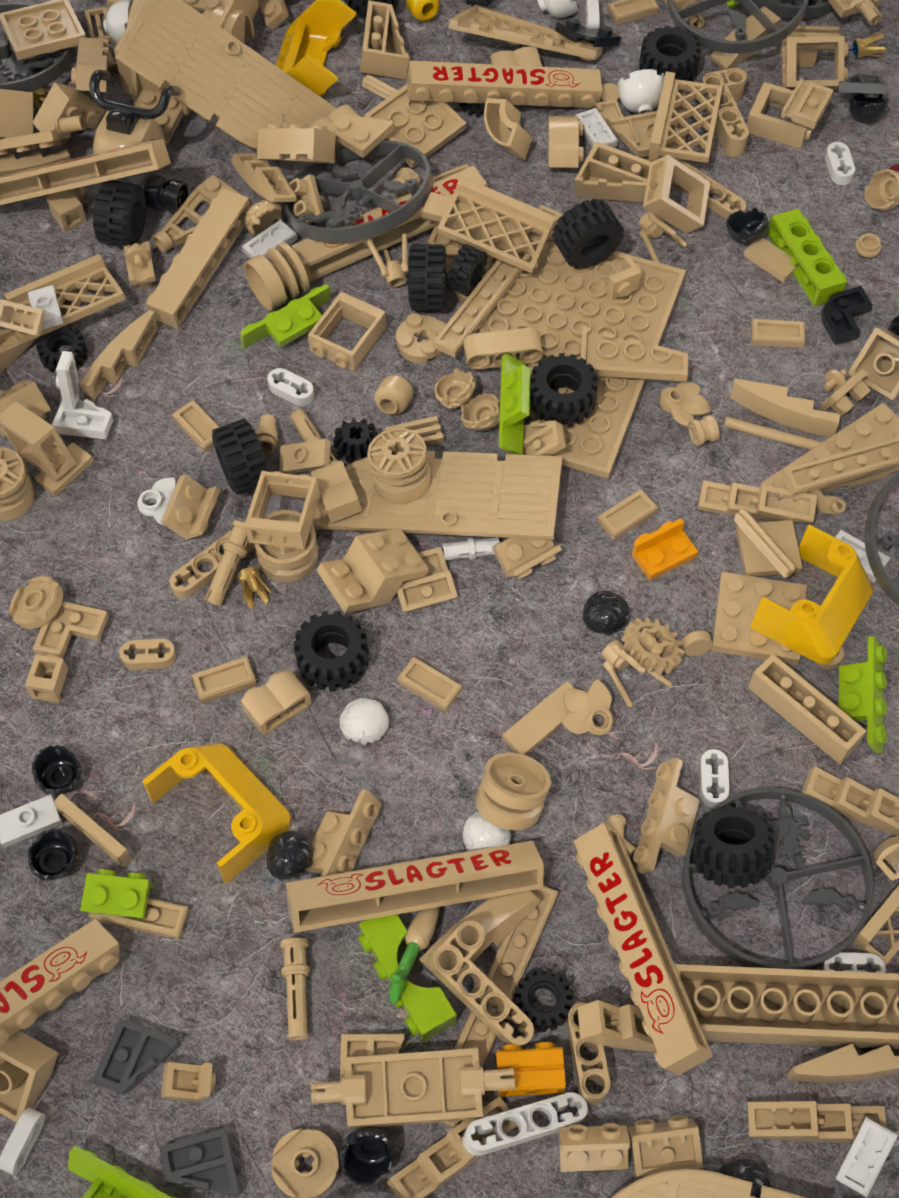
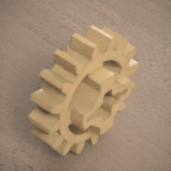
M645 617L643 621L636 618L633 623L630 622L621 638V641L625 643L622 649L629 651V655L641 666L646 667L647 673H650L652 669H655L658 675H661L663 671L667 674L671 673L682 661V656L685 653L684 650L680 649L683 645L682 641L675 639L678 635L677 632L670 633L668 631L669 625H660L658 619L652 623L648 617Z

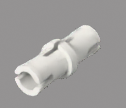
M472 537L467 538V541L442 543L445 561L460 558L475 560L476 557L495 555L491 547L499 543V537L476 540Z

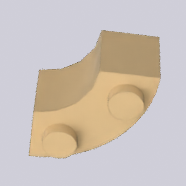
M487 98L484 108V122L487 132L493 140L512 156L525 160L533 137L520 125L521 112L507 99Z
M548 116V167L578 168V162H583V147H579V136L583 134V121H578V116Z

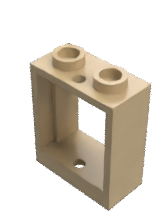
M845 36L786 37L782 41V87L794 90L799 82L796 81L797 45L835 44V80H804V83L810 84V82L830 89H838L839 81H846V78H848V69L844 67V57L848 55V43L845 42Z
M766 82L763 83L749 113L747 121L749 134L801 149L804 140L810 139L813 129L764 115L768 105L783 109L794 90Z
M670 155L663 156L650 163L643 207L686 234L704 226L710 182ZM671 181L689 191L687 209L669 198Z
M340 292L308 334L310 351L317 357H324L341 368H347L355 372L386 330V312L344 292ZM342 318L368 329L352 351L326 340Z
M17 401L0 414V427L18 455L54 481H57L76 464L55 427Z
M261 471L244 525L249 543L305 549L320 498L317 477L284 474L278 471ZM271 494L306 498L299 523L264 519Z

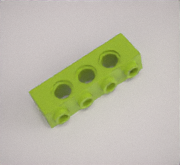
M799 208L773 215L766 234L773 245L791 256L790 262L793 266L799 265L793 271V275L813 306L825 304L829 301L831 295L844 291L848 282L845 274L837 267L832 255L827 252L820 237L815 234L808 219L803 216Z

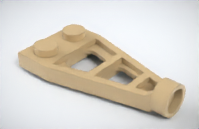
M210 176L193 190L165 227L152 236L154 245L159 251L166 253L169 249L185 243L188 235L192 234L198 225L201 216L194 211L201 202L205 201L210 205L213 197L217 196L222 188L235 193L238 192L216 176ZM185 218L197 224L186 231L178 227Z

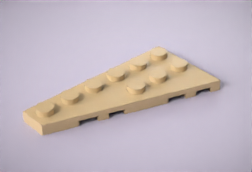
M474 5L451 18L448 29L504 40L512 45L518 46L522 44L574 55L586 61L597 59L602 55L603 47H593L589 40H578L576 43L559 34L554 29L479 5Z
M882 403L784 468L898 437L899 417L886 404ZM899 467L888 469L885 471H881L878 473H874L871 475H867L864 477H860L829 487H825L820 490L827 494L835 492L836 488L847 485L849 487H852L877 479L888 477L890 473L899 471ZM783 469L763 481L761 486L764 484L788 489L781 475Z

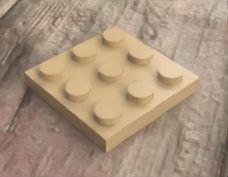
M52 0L0 13V22L17 60L30 59L44 53H54L57 50L68 47H77L79 37H86L69 0Z
M407 84L364 115V117L394 122V131L384 140L398 141L414 146L426 158L464 131L467 124L446 102L409 100ZM403 159L412 169L418 165L417 162L411 159Z
M721 572L711 651L767 660L774 654L784 663L798 665L800 661L799 653L751 629L750 625L762 597L790 610L796 601L806 599L807 585Z

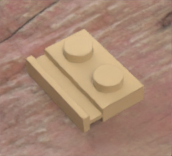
M800 78L782 110L781 118L786 116L792 118V122L814 129L830 102L834 90L810 82V84L804 83V79Z

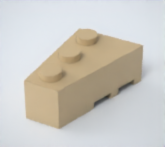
M368 0L359 72L406 80L410 58L408 53L405 52L404 40L400 36L399 25L392 4Z
M79 37L76 67H73L71 70V84H76V90L89 91V81L93 72L96 70L108 71V39ZM100 81V92H107L108 81Z
M267 124V128H258L257 159L281 162L335 163L336 133L327 131V126L312 125V128H304L303 125H290V128H282V125Z
M596 141L575 178V197L643 203L651 161Z

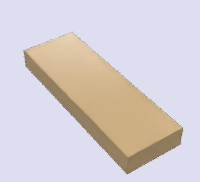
M566 681L503 733L502 740L515 753L527 756L563 725L561 721L566 715L570 714L564 704V691L575 688Z
M62 793L54 800L59 813L121 867L125 868L132 861L124 846Z
M148 898L145 920L89 913L88 917L90 920L96 919L98 922L180 940L189 908Z

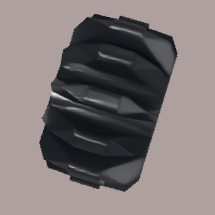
M353 417L351 423L343 421L341 427L336 428L333 444L339 458L345 457L346 461L350 463L353 459L358 461L368 457L369 445L379 434L376 432L373 423L367 424L365 418L357 422Z

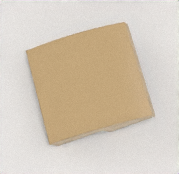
M441 547L418 553L429 568V571L423 578L402 582L396 592V596L403 613L458 598Z

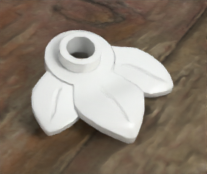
M164 478L155 482L152 489L144 491L138 499L139 511L143 515L153 516L156 522L164 525L161 523V520L176 486L175 478Z

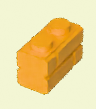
M552 1042L535 1044V1049H522L521 1045L508 1044L502 1046V1051H496V1070L514 1068L515 1090H498V1097L564 1094L566 1083L562 1047L555 1048Z

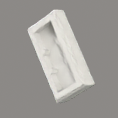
M596 108L574 115L578 116V121H583V136L591 148L596 141L613 148L617 147V138Z
M280 219L242 246L243 253L250 259L260 254L267 258L266 253L268 249L275 248L281 242H285L288 245L292 244L297 240V233Z
M53 285L28 292L31 307L46 311L41 330L64 323Z
M62 351L56 368V386L60 388L64 409L74 410L81 393L78 374L72 352Z
M51 794L0 815V842L4 848L63 824Z
M865 1116L835 1179L867 1197L898 1135Z

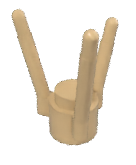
M647 212L641 217L639 226L642 230L639 232V235L644 240L652 261L659 263L649 237L657 238L665 232L681 246L687 247V243L652 212Z
M404 233L402 235V264L398 260L392 261L388 249L385 248L383 249L386 260L384 265L371 237L366 238L365 240L381 270L382 277L386 278L388 286L399 287L407 282L406 273H408L407 234Z
M614 640L602 651L601 655L606 660L603 667L609 672L627 707L631 708L633 704L615 669L618 668L621 671L630 664L640 673H644L646 667L641 666L629 655V651L623 650V644L619 640ZM652 669L649 673L666 686H672V682L662 674L658 675L655 669Z

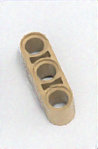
M535 328L475 333L467 336L463 341L467 366L471 369L501 367L502 356L505 354L525 364L538 362L543 357L539 331Z
M580 1002L575 1004L569 1011L567 1032L578 1093L585 1099L588 1105L597 1106L602 1104L608 1095L610 1077L604 1046L580 1039L579 1026L573 1020V1018L578 1016V1006L587 1004ZM589 1047L596 1052L597 1057L594 1060L587 1061L580 1056L579 1051L582 1048ZM590 1080H596L602 1085L603 1091L599 1094L589 1093L585 1084Z

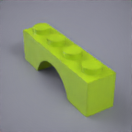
M398 914L364 920L359 923L361 935L357 936L365 953L371 951L376 962L372 965L381 981L387 979L389 985L391 984L390 976L398 968L399 956L406 945L405 936L408 932ZM407 980L399 1001L394 1005L397 1009L401 1006L403 1007L408 1016L404 1019V1022L413 1037L418 1034L421 1041L425 1042L457 1023L456 1013L440 987H420Z

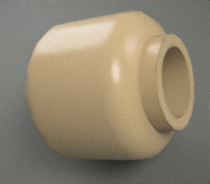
M387 376L382 380L375 392V403L386 414H401L412 399L413 388L401 376Z

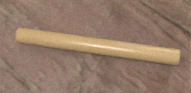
M726 417L724 427L808 450H812L822 443L821 441Z

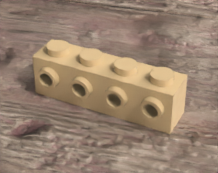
M774 654L753 672L748 688L838 764L841 765L860 745L867 731Z

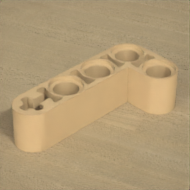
M740 68L710 72L702 80V83L723 86L714 131L724 152L730 157H740L745 153L749 130L735 101L743 97L747 79L746 72ZM705 93L703 96L709 100L715 97L716 94ZM704 109L707 116L711 115L707 109Z
M471 920L454 924L430 950L427 956L428 968L501 1041L514 1045L528 1043L534 1033L531 1020L469 960L484 942V929L479 923ZM464 927L469 928L473 935L472 941L468 945L464 944L460 937ZM443 951H446L451 957V964L446 970L441 968L438 962L439 955ZM467 974L474 979V988L469 993L462 987V980ZM491 997L496 1000L498 1005L496 1013L492 1016L486 1011V1002ZM507 1022L519 1024L516 1028L519 1032L518 1036L511 1035L514 1029Z

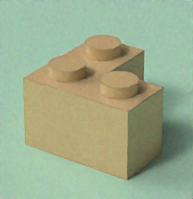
M54 82L32 123L40 132H43L42 121L82 115L85 119L86 127L95 129L106 110L100 108L93 101L90 92L76 90L74 87ZM69 138L63 139V144H66Z

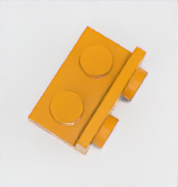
M682 518L674 522L668 521L658 530L650 534L644 533L635 540L632 557L649 581L697 558L698 550L683 531L685 522Z

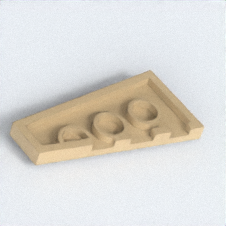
M582 326L580 358L586 360V365L591 364L597 376L687 381L688 353L658 345L653 347L645 346L639 340L630 338L629 341L614 338L615 334L608 332L599 334L592 332L589 327Z

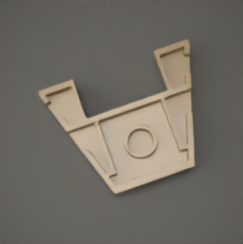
M678 89V92L683 97L686 96V90ZM616 99L595 103V108L609 128L635 156L640 158L649 156L657 111L623 117ZM682 105L675 108L679 115L686 110ZM679 123L671 126L675 132L684 129ZM686 135L681 137L684 142ZM675 141L666 145V148L672 149L680 147Z

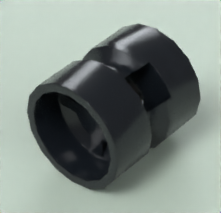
M150 175L144 186L146 207L158 210L164 207V210L167 212H178V209L188 198L187 183L175 179H170L168 182L166 177Z

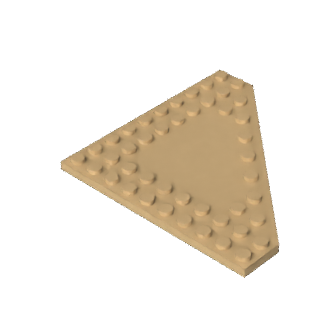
M437 225L431 233L428 244L444 245L446 249L447 279L449 277L447 275L448 271L451 270V262H454L455 254L458 255V250L464 244L436 233ZM551 235L544 244L532 273L525 270L521 273L477 330L479 333L535 328L539 331L543 351L542 359L547 360L550 355L557 357L559 353H565V356L573 354L576 355L577 359H580L582 326L589 327L592 332L599 334L604 332L615 334L614 338L629 341L631 338L639 340L645 346H659L684 281L686 270L615 251L605 261L600 262L596 266H590L586 269H575L574 266L568 265ZM486 254L488 256L486 260L487 265L484 267L486 270L481 276L482 279L498 260L497 258ZM629 255L634 263L639 264L642 271L639 289L627 296L611 300L607 294L608 277L622 271L623 259ZM454 291L461 304H463L468 296ZM538 362L525 364L526 367L530 368V375L534 366H538ZM598 376L594 411H592L588 419L584 418V422L579 425L576 422L573 424V427L567 428V425H563L566 448L552 456H563L562 466L609 479L646 379ZM565 387L552 389L553 391L562 394L574 392L573 390ZM529 407L528 417L531 422L544 423L545 419L539 420L536 417V412L533 413Z

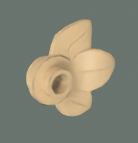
M681 382L676 387L665 388L660 394V406L662 409L672 413L674 420L683 426L688 427L689 421L694 420V416H703L711 412L708 401L699 395L701 387L695 383Z
M596 679L591 684L587 693L578 689H566L564 691V704L570 714L566 715L561 723L568 731L574 734L590 732L593 735H604L611 730L614 722L613 715L609 710L612 697L606 686ZM595 715L602 718L601 726L594 724L593 719Z

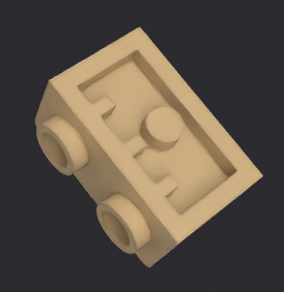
M187 474L180 476L161 523L185 540L201 536L208 528V519L218 503L217 497L220 489L216 486L206 489Z
M506 538L491 547L506 577L517 576L518 579L532 573L531 567L538 563L545 565L555 560V554L562 550L561 546L554 545L552 540Z
M674 1115L668 1117V1121L655 1123L654 1120L645 1119L636 1121L634 1123L635 1126L627 1127L636 1177L649 1176L668 1170L703 1168L699 1127L692 1118H688L686 1115Z
M607 1123L602 1126L585 1127L574 1124L569 1127L559 1128L560 1172L628 1169L630 1139L626 1125Z

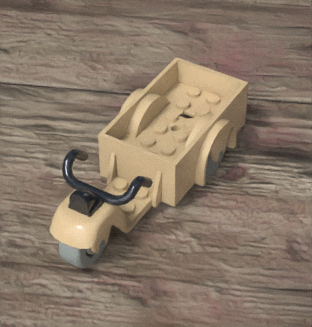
M147 0L133 1L127 27L114 49L115 56ZM182 0L195 10L204 11L202 15L245 44V37L253 39L254 28L252 20L259 8V0ZM117 59L124 93L133 94L134 104L131 106L109 101L101 95L99 84L101 80H110L111 73L107 70L94 71L90 77L89 91L93 101L100 108L107 110L95 132L93 154L151 141V139L164 138L165 145H167L183 114L188 115L191 110L172 97L180 95L181 89L178 86L168 85L166 82H163L161 87L158 88ZM145 173L114 180L138 185Z

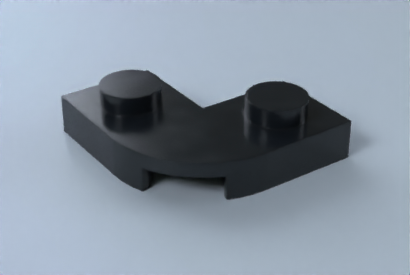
M568 18L567 21H558L556 23L555 31L576 43L578 40L582 41L585 39L590 40L593 47L619 46L621 36L614 33L613 29L608 26H600L599 29H588L581 25V21L574 18Z
M862 286L831 295L829 301L826 302L822 309V323L835 345L859 338L861 331L853 316L870 312L873 306Z

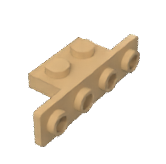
M678 757L662 762L656 771L657 779L654 790L648 800L649 808L646 819L641 826L642 834L639 845L633 855V867L637 875L654 870L660 847L677 857L686 855L700 799L676 787L683 760Z
M362 789L350 815L326 812L312 841L314 849L313 858L309 861L310 866L306 868L307 871L322 874L321 877L352 872L382 806L381 802L372 793Z

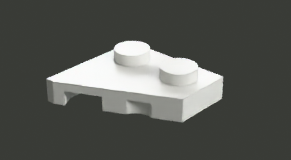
M78 399L74 410L64 409L62 400L52 426L55 427L58 434L106 440L113 417L111 412L95 406L88 399L84 401Z

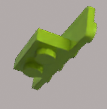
M325 284L321 287H315L302 298L294 299L284 308L270 312L259 322L247 325L240 332L243 348L245 349L271 335L279 347H282L312 330L322 317L317 308L330 301V286Z
M505 354L502 356L499 448L511 454H523L524 418L529 416L530 368L526 367L524 362Z
M875 636L868 637V662L839 666L838 708L855 722L867 721V743L876 754L883 753V743L887 741V733L883 725V716L887 714V705L883 698V689L887 687V678L883 671V663L887 661V652L885 646L881 645Z
M73 1146L69 1151V1171L93 1183L82 1198H177L170 1197L157 1190L150 1182L140 1181L127 1174L120 1166H112L99 1159L92 1151L82 1150L77 1146Z

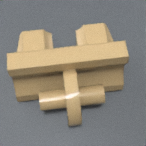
M309 174L302 179L296 178L288 183L297 197L293 207L295 216L306 218L308 213H314L317 216L324 212L323 207L327 203L325 197L319 195L313 175ZM306 219L305 223L311 225L312 221Z
M149 241L143 242L140 245L135 243L132 246H124L130 286L136 285L138 290L151 288L152 282L156 281Z
M862 368L847 381L845 380L847 376L845 370L840 372L834 369L829 370L825 374L826 384L824 389L826 391L832 389L835 392L820 404L822 409L825 411L831 407L841 417L854 406L845 395L847 392L856 402L866 396L871 390L863 381V378L867 375L865 370Z

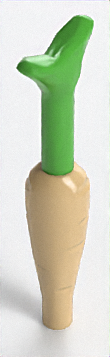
M440 907L419 910L407 930L408 932L405 936L407 948L397 970L390 976L389 1000L393 1004L399 1001L418 952L426 949L430 944Z

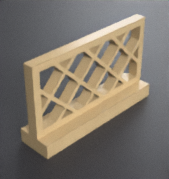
M666 72L650 142L648 160L655 161L659 159V156L670 155L673 158L708 163L723 86L675 79V73ZM678 89L688 90L690 94L683 97L678 92ZM711 93L716 94V96L707 100L703 94ZM696 98L701 104L693 108L689 101ZM682 105L687 111L679 115L675 108ZM707 109L711 115L703 118L698 112ZM693 116L698 122L689 125L685 119ZM679 123L684 129L675 132L671 126ZM703 126L708 133L700 136L695 130ZM690 134L694 140L685 143L681 137ZM673 141L680 146L677 149L666 148V145ZM700 145L705 150V153L694 152L691 148Z
M460 176L436 233L462 244L473 246L492 257L532 273L556 216ZM457 199L467 203L470 209L459 212L455 205ZM486 211L492 215L493 219L483 222L479 213ZM473 215L477 224L466 227L462 218ZM457 220L461 229L452 230L445 227L446 222ZM508 221L514 223L517 230L506 232L502 223ZM497 225L501 234L490 237L486 228ZM481 230L485 239L475 240L471 237L470 232ZM532 232L541 236V239L530 242L526 233ZM520 235L524 245L514 247L510 238ZM504 240L508 249L504 251L496 249L494 242ZM528 250L532 257L531 262L520 259L517 253Z
M100 254L4 294L7 301L31 307L28 292L50 285L54 286L61 313H66L62 316L64 323L41 330L40 336L126 299L124 292L105 267ZM89 290L97 291L95 295H86ZM105 292H115L108 297L103 296ZM65 300L73 301L71 306L63 305ZM81 302L90 303L85 307H79ZM26 334L29 341L38 338V336Z

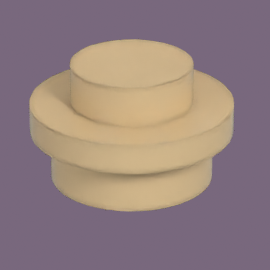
M864 234L857 240L855 249L863 257H875L881 251L880 239L875 234Z

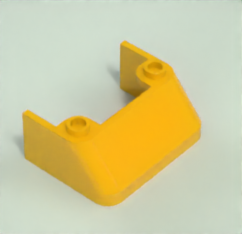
M315 0L287 29L275 66L322 97L326 90L338 79L335 74L323 66L327 51L332 47L336 48L342 39L340 35L342 28L356 16V12L340 0Z
M808 525L799 545L800 557L808 563L838 577L821 606L813 601L802 599L796 601L791 609L788 610L762 597L750 628L818 664H829L837 656L873 593V586L855 549L851 545Z
M215 743L184 748L142 780V783L150 800L155 803L183 779L194 778L206 770L237 803L242 811L232 820L231 830L234 837L240 843L216 863L223 881L227 884L268 849L274 837L289 831L291 818L288 810L226 745Z

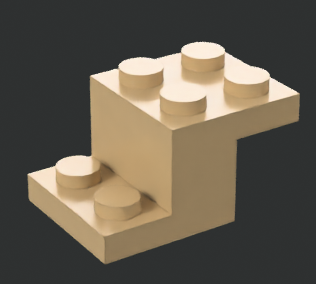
M401 528L356 536L343 559L322 562L316 571L343 612L349 613L390 604L402 582L425 577L429 568Z

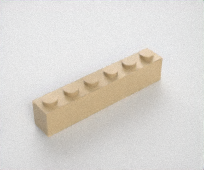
M224 188L220 190L217 196L213 197L209 209L205 215L200 217L193 233L188 235L184 247L180 253L175 255L171 267L167 273L162 275L156 290L148 296L146 305L148 310L154 311L156 321L179 329L244 228L246 213L251 207L248 197Z

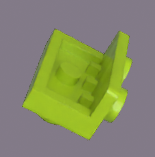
M97 869V874L87 873L80 911L83 913L145 920L150 890L153 891L154 884L150 880H146L147 875L128 873V877L116 876L115 871Z

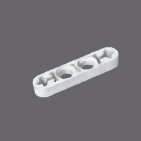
M571 1092L475 1120L470 1123L463 1134V1145L470 1154L481 1156L557 1133L559 1128L580 1124L587 1115V1103L581 1095ZM568 1103L571 1108L577 1107L578 1111L574 1117L571 1112L561 1114L559 1118L557 1117V1113L563 1111ZM535 1111L546 1113L549 1117V1126H537L532 1118ZM505 1120L515 1122L519 1128L518 1135L515 1137L507 1136L502 1130V1122ZM492 1125L494 1126V1135L488 1136L483 1145L478 1140H472L475 1131H478L479 1135L489 1134L493 1129Z

